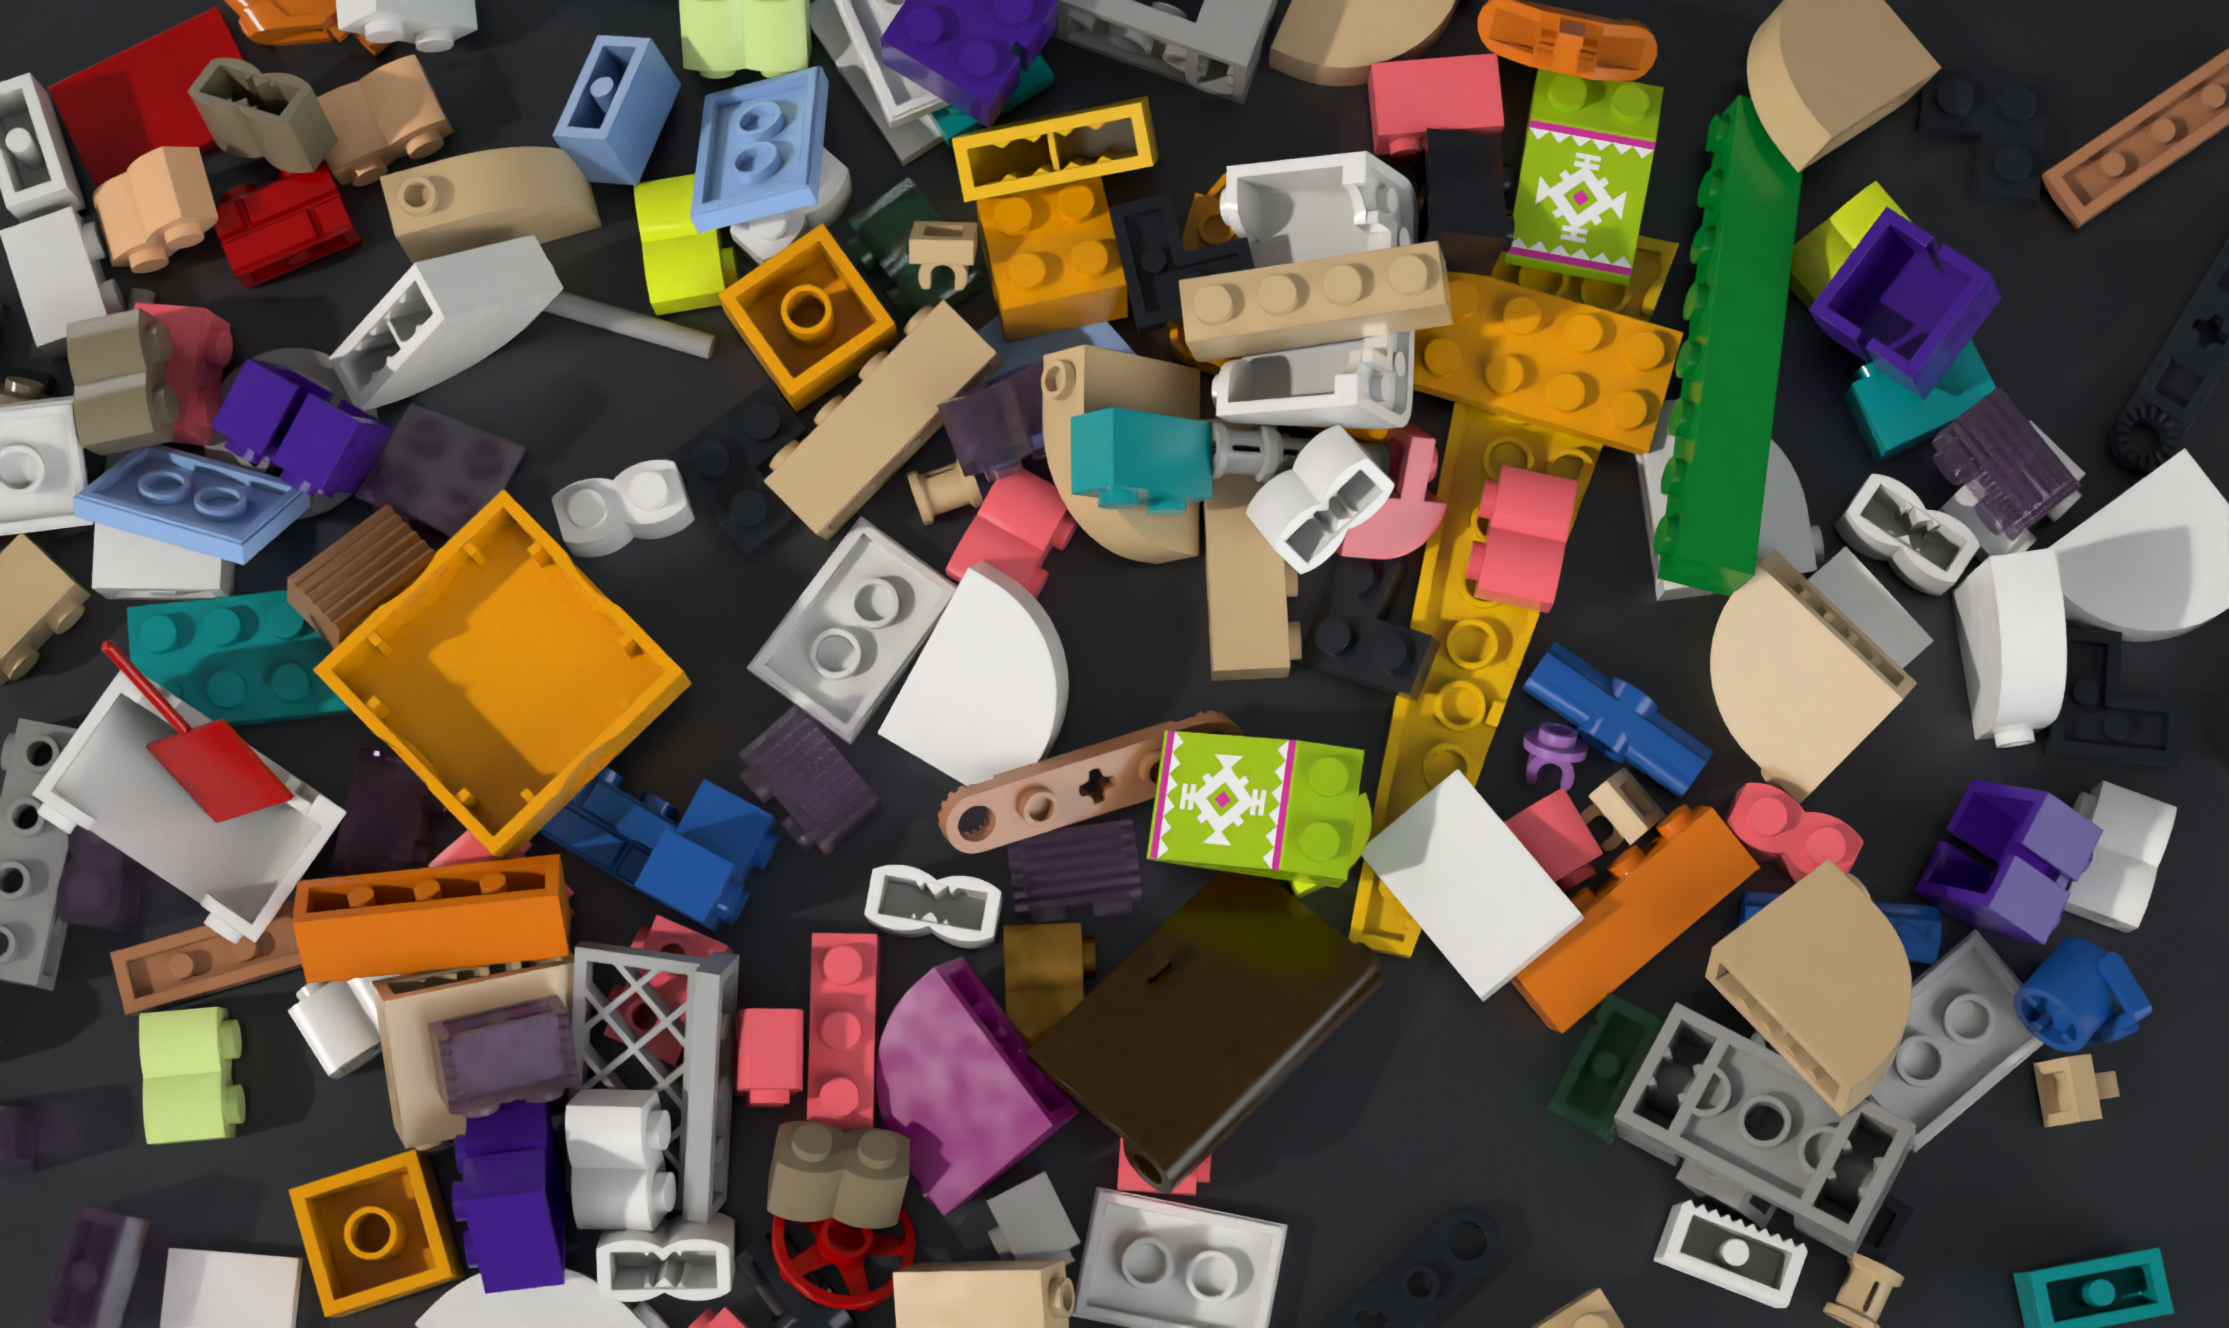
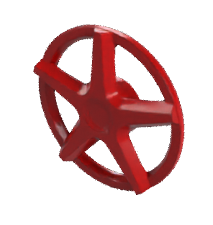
M902 1205L898 1219L903 1228V1238L876 1234L872 1232V1229L850 1226L834 1218L815 1222H803L816 1235V1242L790 1260L784 1241L786 1219L775 1215L772 1222L771 1243L775 1260L780 1269V1276L783 1281L789 1282L801 1294L819 1304L836 1309L866 1311L870 1307L891 1297L894 1294V1285L892 1278L881 1288L870 1292L863 1264L864 1259L868 1256H904L899 1270L913 1265L916 1256V1236L911 1219ZM828 1264H834L839 1268L850 1296L834 1294L818 1288L805 1279L803 1275Z

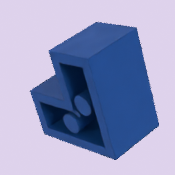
M704 779L675 832L668 828H665L634 886L649 900L716 935L722 923L731 927L743 910L749 896V892L743 890V885L752 868L755 866L763 870L772 857L780 839L779 835L773 833L777 821L772 814Z

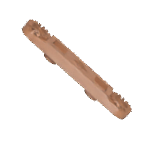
M1207 710V713L1201 711L1196 714L1197 716L1175 723L1171 720L1048 758L1038 763L994 775V779L978 784H969L968 787L962 785L957 788L958 791L955 793L951 791L947 795L949 797L947 801H942L941 812L938 811V818L940 819L938 825L942 834L957 850L969 854L981 853L1155 798L1165 730L1208 734L1214 731H1222L1224 735H1244L1239 726L1224 713L1215 712L1214 710ZM1097 769L1104 777L1096 781V791L1088 793L1083 786L1079 785L1089 781V771ZM973 806H985L988 809L986 811L988 819L984 818L983 821L985 825L982 826L980 824L978 827L980 830L976 831L974 829L971 831V834L968 831L962 833L958 829V823L962 814Z

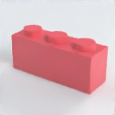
M812 933L807 1121L825 1123L844 1132L859 1128H877L876 1064L880 1035L882 941L878 934Z

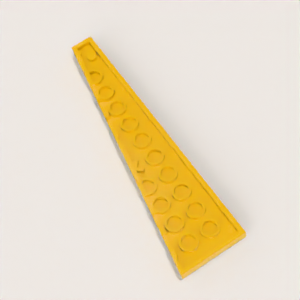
M1505 209L1507 214H1511L1512 210ZM1638 235L1628 286L1503 263L1505 252H1501L1491 275L1488 277L1649 322L1679 243ZM1454 402L1436 496L1445 501L1447 507L1438 528L1426 541L1409 629L1434 636L1440 642V646L1418 701L1415 702L1399 696L1395 697L1368 842L1457 769L1475 787L1540 615V611L1475 598L1473 596L1476 580L1465 578L1473 540L1485 542L1489 519L1478 517L1485 480L1497 481L1502 466L1506 465L1578 481L1574 509L1566 540L1567 543L1603 444ZM1363 859L1348 939L1354 944L1362 942L1375 952L1410 958L1422 928Z

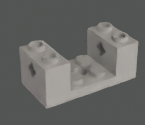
M1057 0L1058 27L1051 37L1243 105L1276 20L1279 0H1204L1196 23L1187 20L1188 16L1182 10L1162 2H1154L1150 7L1133 0Z
M1677 1002L1673 1006L1614 1116L1618 1137L1675 1167L1681 1157L1789 1212L1794 1215V1229L1851 1259H1854L1913 1145L1916 1124L1867 1099H1864L1846 1115L1841 1117L1781 1055ZM1761 1106L1774 1108L1781 1114L1784 1120L1782 1132L1776 1138L1767 1141L1752 1137L1744 1125L1749 1112Z

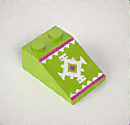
M1538 68L1528 106L1511 212L1515 222L1514 237L1510 250L1505 252L1503 263L1629 285L1656 144L1664 87L1631 81L1590 80Z
M1165 730L1146 860L1339 888L1347 881L1364 750L1299 740Z

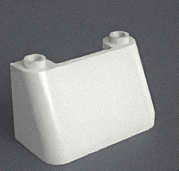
M1368 151L1227 166L1226 188L1223 189L1220 196L1221 216L1227 226H1231L1233 232L1238 237L1248 238L1255 268L1418 244L1419 212L1417 197L1412 183L1405 176ZM1415 330L1242 356V359L1227 360L1212 382V399L1216 407V416L1234 424L1332 427L1340 424L1343 428H1403L1408 423L1412 410Z
M120 670L32 793L33 796L43 802L37 813L68 834H71L77 824L88 831H92L199 902L202 907L210 912L204 924L236 945L243 935L256 943L296 886L297 881L301 879L347 812L329 798L248 745L291 791L294 797L290 801L216 823L147 750L146 746L149 742L178 732ZM144 675L191 728L213 722V720Z

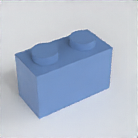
M597 35L552 136L560 148L577 164L588 182L638 185L679 92L681 83L651 38Z

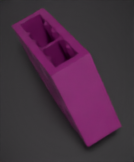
M962 956L934 967L905 993L887 1021L881 1037L876 1064L877 1097L885 1128L910 1139L909 1170L915 1177L917 1189L926 1201L937 1206L943 1216L976 1199L1079 1113L1062 1088L1027 1060V1052L1031 1047Z

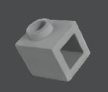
M1045 1171L987 1200L999 1225L987 1232L1001 1261L1065 1260V1266L1075 1261L1070 1249L1080 1245L1081 1242Z

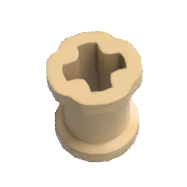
M966 452L957 455L956 463L921 475L916 470L906 473L924 526L934 523V516L968 504H971L974 508L981 507L983 504V499Z
M1856 1253L1854 1259L1847 1258L1846 1262L1850 1265L1847 1276L1835 1301L1827 1302L1823 1312L1851 1328H1881L1877 1324V1320L1892 1288L1901 1287L1904 1277L1889 1267Z

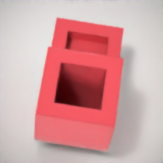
M1407 423L1403 428L1388 429L1385 444L1390 452V469L1387 476L1395 484L1385 504L1372 517L1356 527L1347 529L1343 541L1335 552L1340 556L1393 559L1416 550L1433 535L1442 521L1447 507L1445 501L1427 489V483L1433 480L1438 466L1435 438L1413 423Z

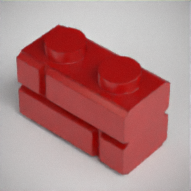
M326 161L321 162L314 172L292 173L281 170L278 174L280 180L258 189L254 184L240 185L226 191L220 197L222 204L215 206L219 218L214 227L222 242V247L232 271L245 289H249L362 241L338 180L332 174Z

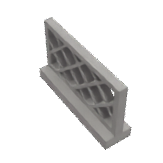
M580 941L575 946L569 1102L581 1089H590L600 1080L608 1089L629 1090L613 1070L634 1054L658 1082L650 1090H657V1093L664 1089L682 1110L681 1124L671 1131L669 1145L666 1150H662V1153L679 1171L678 1190L676 1189V1200L673 1209L683 1211L682 1220L708 1224L727 1201L739 955L714 951L708 958ZM593 962L613 964L631 986L613 1001L609 1002L592 982ZM637 968L649 969V971L642 975ZM661 971L688 975L687 1000L674 1011L671 1010L648 982ZM635 992L641 996L661 1020L641 1038L615 1009ZM591 1004H592V1005L595 1007V1009L598 1011V1013L595 1014L592 1018H591ZM684 1012H686V1026L678 1018ZM603 1018L628 1046L626 1050L608 1064L590 1044V1029ZM666 1027L684 1047V1062L671 1073L646 1045L648 1041ZM590 1067L595 1072V1075L588 1080ZM682 1074H683V1088H682L681 1085L675 1080V1079H677V1078H678L680 1075H682ZM679 1135L680 1149L673 1142V1140L676 1139ZM567 1151L565 1193L571 1194L572 1166Z

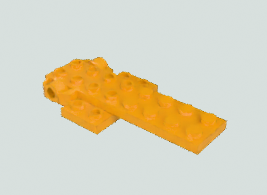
M1226 174L1220 177L1207 195L1195 193L1182 235L1185 252L1240 239L1233 232L1231 226H1227L1224 223L1220 212V196L1223 189L1226 188ZM1447 271L1453 324L1415 330L1413 390L1643 456L1644 453L1648 454L1683 332L1485 275ZM1184 324L1170 326L1171 353L1182 363L1198 368L1200 371L1217 375L1227 360L1242 359V356L1197 362L1185 342ZM1297 426L1318 433L1330 428ZM1344 428L1359 443H1386L1388 429Z

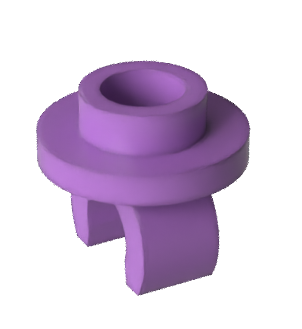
M1546 722L1542 723L1539 729L1530 730L1525 733L1523 747L1530 752L1526 760V780L1528 784L1535 785L1540 767L1552 763L1559 766L1562 770L1560 774V789L1564 787L1565 791H1568L1571 788L1575 778L1574 763L1583 761L1588 750L1587 744L1577 738L1578 732L1574 728L1560 723Z

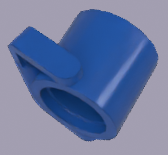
M2076 937L2063 939L2015 993L2013 998L2016 1014L2026 1029L2046 1045L2068 1053L2079 1051L2085 1044L2093 1045L2101 1040L2106 1043H2112L2136 1032L2140 1025L2139 1021L2147 1017L2152 1011L2148 998L2119 954L2115 952L2107 953L2094 943ZM2121 1003V1005L2123 1006L2124 1009H2121V1010H2119V1011L2113 1013V1011H2114V1010L2119 1006V1004Z

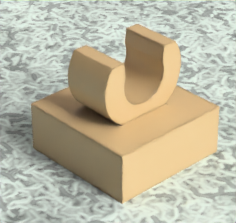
M914 221L909 238V264H921L918 279L922 289H930L933 277L932 270L939 265L948 266L954 271L955 290H963L965 288L969 274L968 265L974 264L977 252L978 223Z
M1626 767L1607 779L1589 795V798L1594 803L1587 807L1580 815L1585 824H1588L1597 816H1605L1613 824V834L1601 845L1605 851L1617 848L1625 840L1630 845L1633 844L1667 816Z
M2091 1054L2068 1056L2033 1063L2044 1128L2103 1119L2099 1100L2120 1097L2116 1072L2094 1073Z

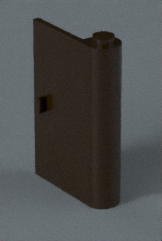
M1220 870L1027 1052V1060L1123 1139V1149L1128 1162L1147 1184L1159 1192L1170 1194L1380 989L1383 984L1382 976L1379 972L1381 962L1367 945L1362 942L1356 944L1351 942L1273 879ZM1168 967H1170L1157 981H1155Z

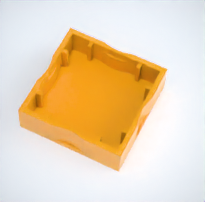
M504 489L436 552L425 571L412 585L392 600L380 605L313 669L375 735L388 744L426 783L428 789L483 846L499 860L511 859L692 684L685 672L620 606L612 603L574 564L562 547Z

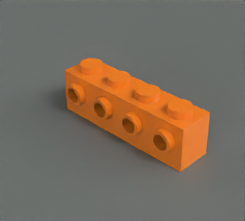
M1687 804L1676 808L1656 826L1660 833L1657 838L1642 850L1637 845L1632 846L1609 864L1607 870L1611 876L1593 891L1586 886L1568 898L1580 911L1584 919L1510 980L1548 1028L1563 1034L1760 868L1712 807L1695 805L1690 809Z
M560 854L297 881L292 925L306 983L344 982L355 978L394 974L411 975L423 971L461 967L477 968L490 964L528 960L543 961L549 958L570 956L571 910Z

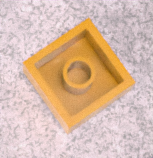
M1101 176L976 200L978 230L1004 342L1128 317V288Z
M823 223L718 294L726 316L796 413L863 368L877 353L882 350L887 351L899 343L894 321Z
M414 1149L289 1189L325 1317L340 1318L465 1277L429 1152Z

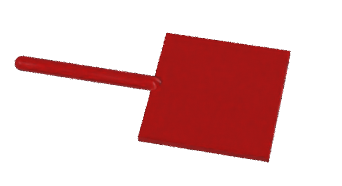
M107 640L103 642V652L178 732L149 742L146 746L147 750L216 823L292 800L294 795L224 718L191 728L184 718L112 641Z

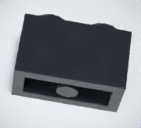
M1427 128L1411 165L1412 186L1416 193L1419 212L1418 244L1438 241L1446 262L1447 271L1490 276L1501 252H1508L1510 250L1515 229L1514 216L1507 214L1505 211V200L1511 183V167L1509 163H1502L1501 136Z

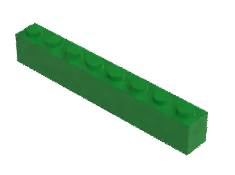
M1738 95L1722 115H1715L1712 118L1705 138V150L1711 152L1710 169L1704 175L1698 192V206L1704 208L1703 224L1694 237L1690 253L1691 263L1697 264L1695 283L1692 284L1687 293L1683 308V318L1690 321L1688 340L1682 345L1676 363V376L1683 379L1681 396L1673 406L1668 424L1669 435L1675 437L1673 457L1668 460L1661 479V493L1668 496L1666 513L1658 523L1653 541V551L1655 554L1660 555L1658 579L1729 597L1734 591L1740 589L1755 576L1803 172L1802 170L1798 173L1772 141L1760 121L1752 99Z

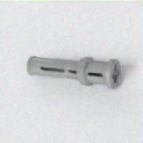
M1211 422L1212 479H1218L1223 474L1249 475L1253 482L1267 483L1278 474L1292 469L1298 455L1312 439L1281 437L1280 433L1271 426L1257 425L1252 431L1226 429L1222 422ZM1376 442V444L1359 443L1385 474L1388 475L1390 452L1387 445Z

